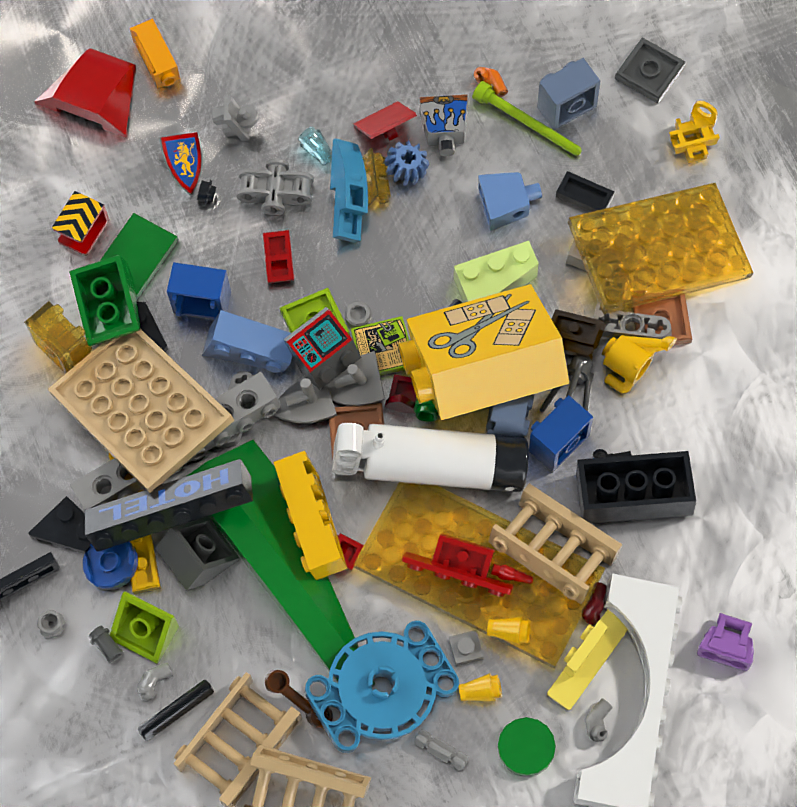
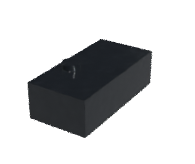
M689 451L577 460L576 479L581 518L589 523L692 516L694 514L696 495Z

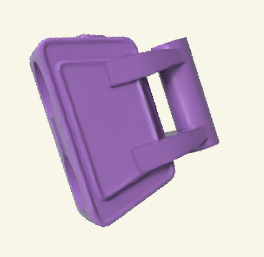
M719 613L716 623L718 624L717 627L712 626L709 628L697 650V655L727 666L748 671L753 663L754 655L753 640L748 637L752 623ZM724 626L742 632L741 634H738L729 630H725Z

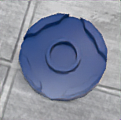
M126 542L99 552L96 551L92 544L89 545L91 547L87 553L85 552L83 557V571L86 578L92 584L101 589L114 590L126 585L131 580L138 566V554L132 543Z

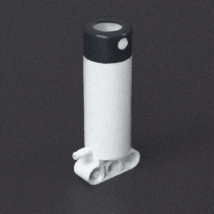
M342 423L337 429L333 450L332 472L338 475H354L357 471H364L365 479L518 493L523 491L526 483L529 448L525 437L370 424L368 430H363V426L359 424Z

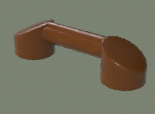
M282 670L270 671L265 678L266 689L273 693H281L306 713V719L312 726L324 728L309 701L289 686L290 680L287 673ZM328 707L324 711V716L327 720L332 721L333 712Z

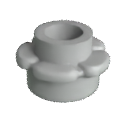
M54 610L46 611L38 618L37 627L44 637H56L64 629L65 619L63 615L57 614ZM53 622L54 625L50 627L49 623Z

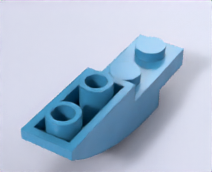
M335 138L333 139L330 181V190L335 191L333 238L356 243L361 241L362 215L368 213L366 170L358 144Z

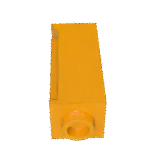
M153 18L131 27L130 32L133 42L136 44L157 89L163 86H170L179 80L180 75L177 64Z

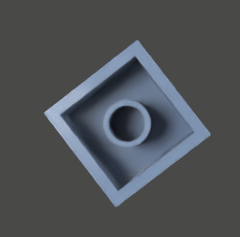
M584 58L576 62L571 61L560 71L554 74L549 73L539 82L537 108L552 129L556 130L597 107L601 81Z

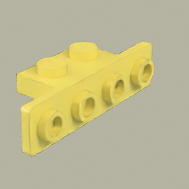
M607 609L594 627L591 624L587 626L580 636L583 643L578 649L573 646L563 660L567 665L547 692L548 697L568 711L572 709L628 631L625 625L611 611Z

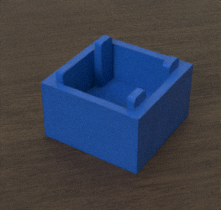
M173 262L167 287V295L173 313L180 317L182 314L215 320L220 310L227 312L231 297L227 271Z
M569 395L564 400L559 398L554 403L555 409L541 423L536 421L531 426L529 452L552 473L590 436L593 416Z

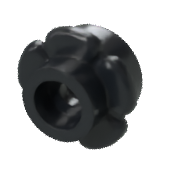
M202 180L199 187L197 201L204 202V205L207 204V201L213 202L216 186H212V180L209 182Z

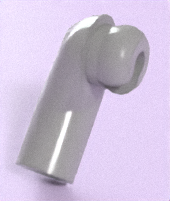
M603 698L585 718L587 734L596 742L604 741L607 738L608 731L605 730L603 719L613 708Z

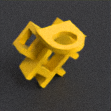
M696 101L691 112L690 121L681 123L680 118L676 119V130L669 132L675 154L684 152L688 163L707 159L709 153L706 147L717 144L720 138L719 134L715 135L713 132L718 116L715 107L705 101ZM700 107L708 109L711 114L703 112ZM694 134L692 137H685L686 135Z

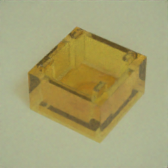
M48 301L24 323L34 343L66 374L91 353L92 346L89 347L84 337L86 334L85 330L81 326L75 328L62 315L64 312L63 308L59 304L53 306Z

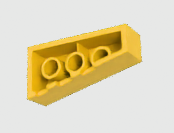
M305 450L274 461L273 463L280 481V490L288 505L286 509L290 522L294 524L296 529L294 538L297 546L302 548L304 556L301 557V562L305 572H311L313 577L318 580L348 569L319 473Z

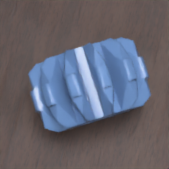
M408 140L404 146L398 141L395 148H389L384 164L387 166V175H394V183L400 179L404 186L408 184V181L415 185L419 178L423 179L425 177L429 160L426 159L427 151H419L420 144L413 147L410 140Z

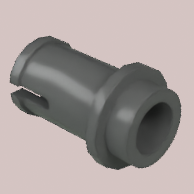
M99 626L89 634L90 643L92 645L95 644L108 663H111L120 657L123 651L108 634L110 632L109 629Z

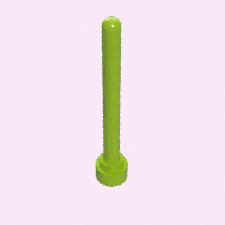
M481 81L474 90L472 98L481 104L483 102L486 104L490 103L575 156L581 154L582 149L580 146L494 94L495 91L492 90V86L488 83Z

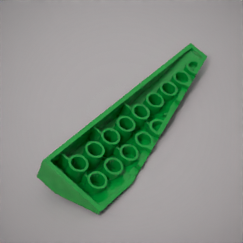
M251 440L205 462L187 476L241 459L251 475L253 501L209 515V517L323 665L330 671L335 657L346 644L355 638L328 576L316 580L311 572H305L301 562V557L304 556V553L295 541L294 532H296V529L288 517L286 510L288 505L281 493L280 481L275 466L257 443ZM358 643L350 649L352 651H355L357 648H359ZM345 653L338 661L335 669L341 670L344 661L347 659Z

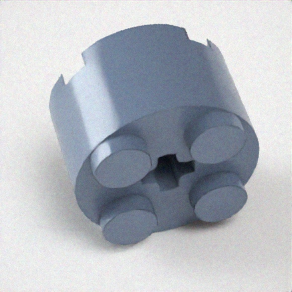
M534 394L490 406L486 434L527 437L530 421L525 420V417H528L529 410L531 411Z

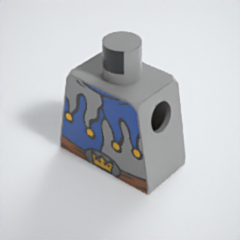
M468 94L419 97V114L427 144L430 146L439 145V154L441 156L453 155L455 153L454 144H463L465 140Z

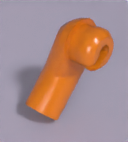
M486 67L475 69L473 76L478 83L481 81L488 83L499 97H503L508 93L504 81L497 70Z

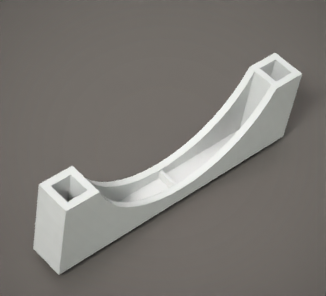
M613 573L607 581L604 608L611 611L625 625L639 652L645 679L644 703L638 724L626 744L615 755L604 762L582 769L577 774L573 799L575 804L590 807H653L654 793L650 792L651 783L656 781L658 774V764L654 763L656 752H660L662 746V735H658L660 724H664L667 710L666 707H663L664 696H668L670 689V679H667L668 668H672L674 661V651H670L672 640H676L678 633V624L674 623L675 614H679L682 605V597L678 596L679 587Z

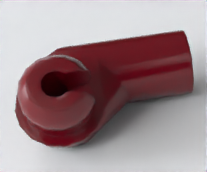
M604 583L594 584L592 595L582 609V618L587 624L595 625L600 620V613L604 608L607 586Z

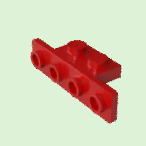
M443 533L439 535L433 559L406 552L401 559L412 570L423 571V569L434 571V576L450 580V577L461 580V584L464 586L477 588L479 585L488 588L490 594L504 597L505 594L510 595L514 587L513 584L487 576L494 555V549Z

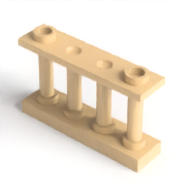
M529 483L523 490L519 506L523 509L505 530L495 524L492 527L488 542L497 551L507 554L562 591L567 598L582 604L590 588L585 582L601 561L610 566L615 562L622 544ZM534 515L546 524L530 544L527 545L516 538L515 535L530 516ZM554 531H558L569 538V540L551 561L538 551ZM577 546H581L590 552L592 556L577 575L573 576L561 567Z
M247 672L242 678L238 676L229 687L231 692L188 746L184 744L177 751L174 757L176 761L173 763L180 772L187 765L217 787L221 794L219 800L225 807H234L258 777L260 771L258 767L250 765L252 757H244L213 733L223 719L255 742L256 748L262 745L275 750H279L302 720L301 713L292 706L287 712L285 710L281 712L252 690L250 685L253 683V680ZM241 697H244L274 720V725L276 726L269 735L267 733L262 734L231 710ZM205 742L238 766V771L240 772L233 781L231 779L227 781L195 756Z
M259 745L252 755L250 764L258 767L260 771L252 806L245 804L244 807H264L271 774L275 772L286 775L288 779L281 807L294 806L299 782L301 781L313 783L316 787L311 807H324L327 791L330 789L342 792L344 795L342 807H354L356 798L365 797L370 786L371 777Z

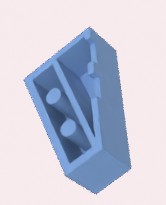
M220 310L209 328L202 356L265 368L275 373L284 372L292 359V354L284 339L291 333Z

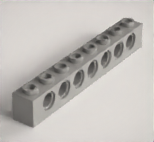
M262 372L257 373L215 398L232 415L234 421L189 461H196L202 458L206 451L215 446L224 445L230 440L231 436L238 432L249 430L258 420L269 418L277 412L278 408L281 407L279 399ZM247 402H255L252 408H243ZM115 458L70 484L84 510L145 489L134 477L130 480H124L129 472ZM112 486L109 493L100 494L104 487Z

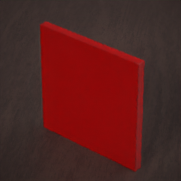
M397 101L353 123V125L371 139L383 133L384 137L391 141L399 137L395 127L417 115L416 112Z

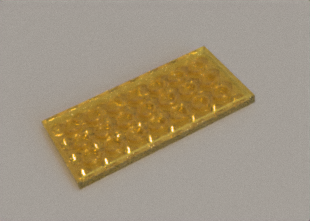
M404 482L398 483L353 564L354 568L486 635L489 619L523 617L524 620H529L531 627L527 644L521 643L519 646L493 636L490 637L554 669L605 572V568L598 565L587 579L585 584L590 586L582 604L571 600L562 591L507 554L497 551L488 542L492 527L495 524L505 530L511 523L510 521L437 485ZM521 527L515 537L529 545L537 534ZM443 533L494 549V555L487 576L513 584L514 587L510 595L505 594L504 597L490 594L488 588L479 585L477 588L464 586L461 584V580L450 577V580L434 576V571L423 569V571L412 570L401 559L406 552L433 559L439 535ZM547 540L538 552L552 561L562 547ZM572 553L561 568L576 576L588 559ZM493 564L508 565L532 576L533 582L532 584L513 580H501L498 576L490 574Z

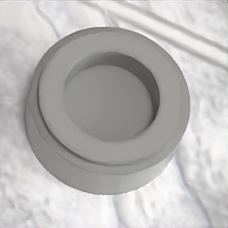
M361 301L349 304L345 310L346 323L351 328L370 324L372 320L370 307Z

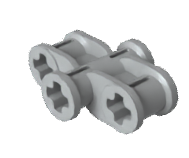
M269 159L266 162L268 171L243 169L239 172L241 184L240 190L237 191V199L247 203H264L262 204L261 211L267 215L279 216L284 214L285 207L283 204L302 206L309 205L312 202L310 188L314 182V176L302 171H288L289 163L285 160Z

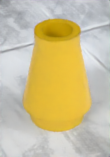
M523 617L489 619L487 635L520 646L521 643H528L531 624L529 620H524Z
M489 673L467 683L459 684L461 701H496V698H501L502 689L499 676H492Z

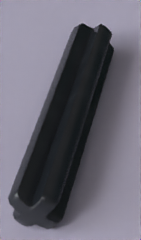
M207 680L201 681L140 725L138 732L144 740H150L214 693L213 687Z

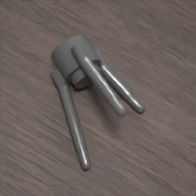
M573 356L570 365H567L568 377L571 383L566 397L568 395L572 397L576 384H582L585 381L583 408L588 411L591 382L594 376L590 372L593 363L586 357ZM560 387L551 390L540 408L541 412L546 410Z

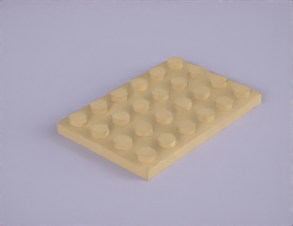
M141 329L140 331L103 342L48 388L50 394L149 493L164 483L234 421L232 415Z

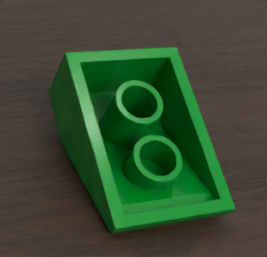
M120 255L69 271L89 347L140 331L136 294L130 268Z

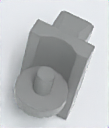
M231 96L225 97L224 106L212 109L213 122L216 126L222 125V130L226 137L237 135L242 142L249 141L246 128H251L257 123L259 118L258 112L252 106L241 108Z

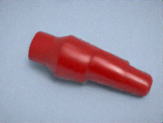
M493 564L490 574L498 576L501 580H513L532 584L533 582L532 576L508 565Z

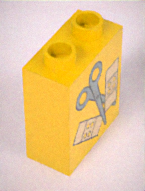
M531 284L408 318L406 320L411 340L398 343L405 372L407 375L411 374L418 402L423 403L432 400L441 420L570 384L562 337Z

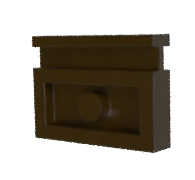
M555 309L551 320L562 337L564 353L583 356L592 360V354L594 349L598 347L606 324L602 320Z

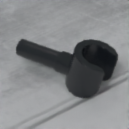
M597 449L593 452V457L632 455L631 451L607 454L605 450Z

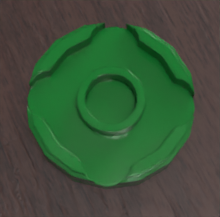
M528 717L515 719L507 724L501 732L498 742L499 758L504 766L514 774L521 776L538 775L546 770L554 758L556 748L554 735L548 726L538 719Z

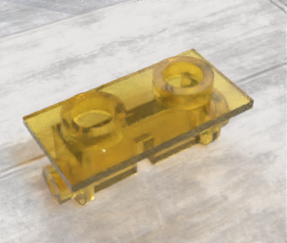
M370 148L363 157L368 186V207L374 200H378L380 204L388 203L391 197L389 181L379 179V177H387V167L384 164L385 157H383L382 153L373 154V148Z

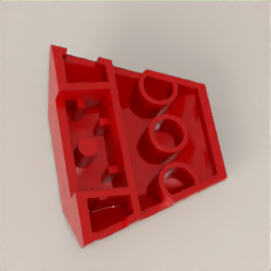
M89 48L34 103L55 112L61 109L102 124L104 130L127 138V123L130 116L131 95H133L136 65Z

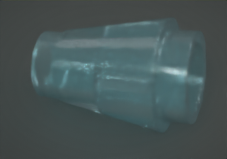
M312 126L299 136L300 147L323 166L332 160V150L320 129L316 130Z

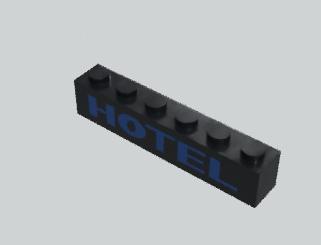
M241 459L159 485L151 493L144 490L85 510V536L96 551L99 552L252 502L251 475Z

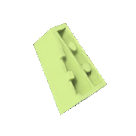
M526 241L455 265L454 281L462 301L465 303L527 285L537 277L539 263L530 242Z

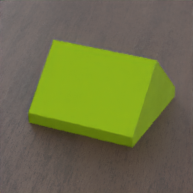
M124 591L119 602L110 636L114 642L158 663L178 630L179 625L175 616Z

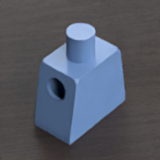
M519 172L478 175V190L490 231L527 217L530 210L529 201L542 198L539 183L524 186L522 175Z

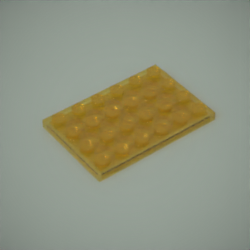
M716 183L569 217L567 222L603 314L751 278L753 275L751 265Z

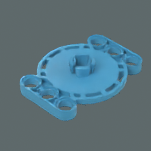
M412 621L406 626L403 636L381 631L367 633L354 638L335 657L328 678L322 675H315L308 679L305 685V695L335 748L342 753H351L357 749L360 735L369 739L389 740L411 733L429 715L436 695L446 698L452 696L459 686V679L428 626L421 621ZM412 628L421 629L424 633V639L419 642L412 641L408 635L409 630ZM373 638H389L391 642H373ZM366 640V644L360 646L355 651L350 649L355 644ZM397 641L402 642L403 646L396 644ZM427 652L435 653L439 659L438 664L435 666L426 665L423 661V655ZM345 653L347 659L344 661L341 670L335 669L338 661ZM333 676L338 679V683L333 681ZM442 676L451 678L453 688L448 691L442 690L438 686V679ZM378 677L387 678L392 684L391 693L380 692L376 689L372 690V681ZM315 682L324 684L326 688L325 694L320 697L312 695L310 692L311 684ZM426 690L430 691L431 695L426 694ZM423 702H429L426 711L420 718L417 713L420 711ZM328 707L337 708L340 711V718L334 722L327 720L324 716L325 709ZM410 721L414 723L409 728L398 731V728L405 726ZM346 731L354 735L355 742L352 746L346 747L341 745L338 738L342 732ZM373 731H391V734H376Z

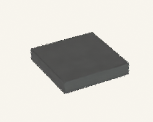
M642 37L615 74V79L652 101L659 103L685 67L686 62Z

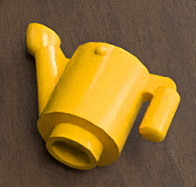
M621 335L618 339L612 337L602 351L601 355L605 357L603 364L625 378V382H622L612 374H608L604 379V383L619 393L630 392L634 384L640 380L653 360L654 353L663 350L669 351L677 338L667 336L663 339L624 335Z

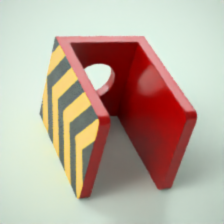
M74 191L52 228L61 234L58 238L59 244L87 256L110 219L104 204Z

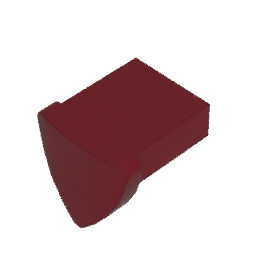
M394 374L385 407L396 412L415 414L414 406L417 397L411 377Z

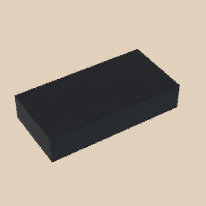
M567 171L556 191V197L603 217L614 197L615 191Z

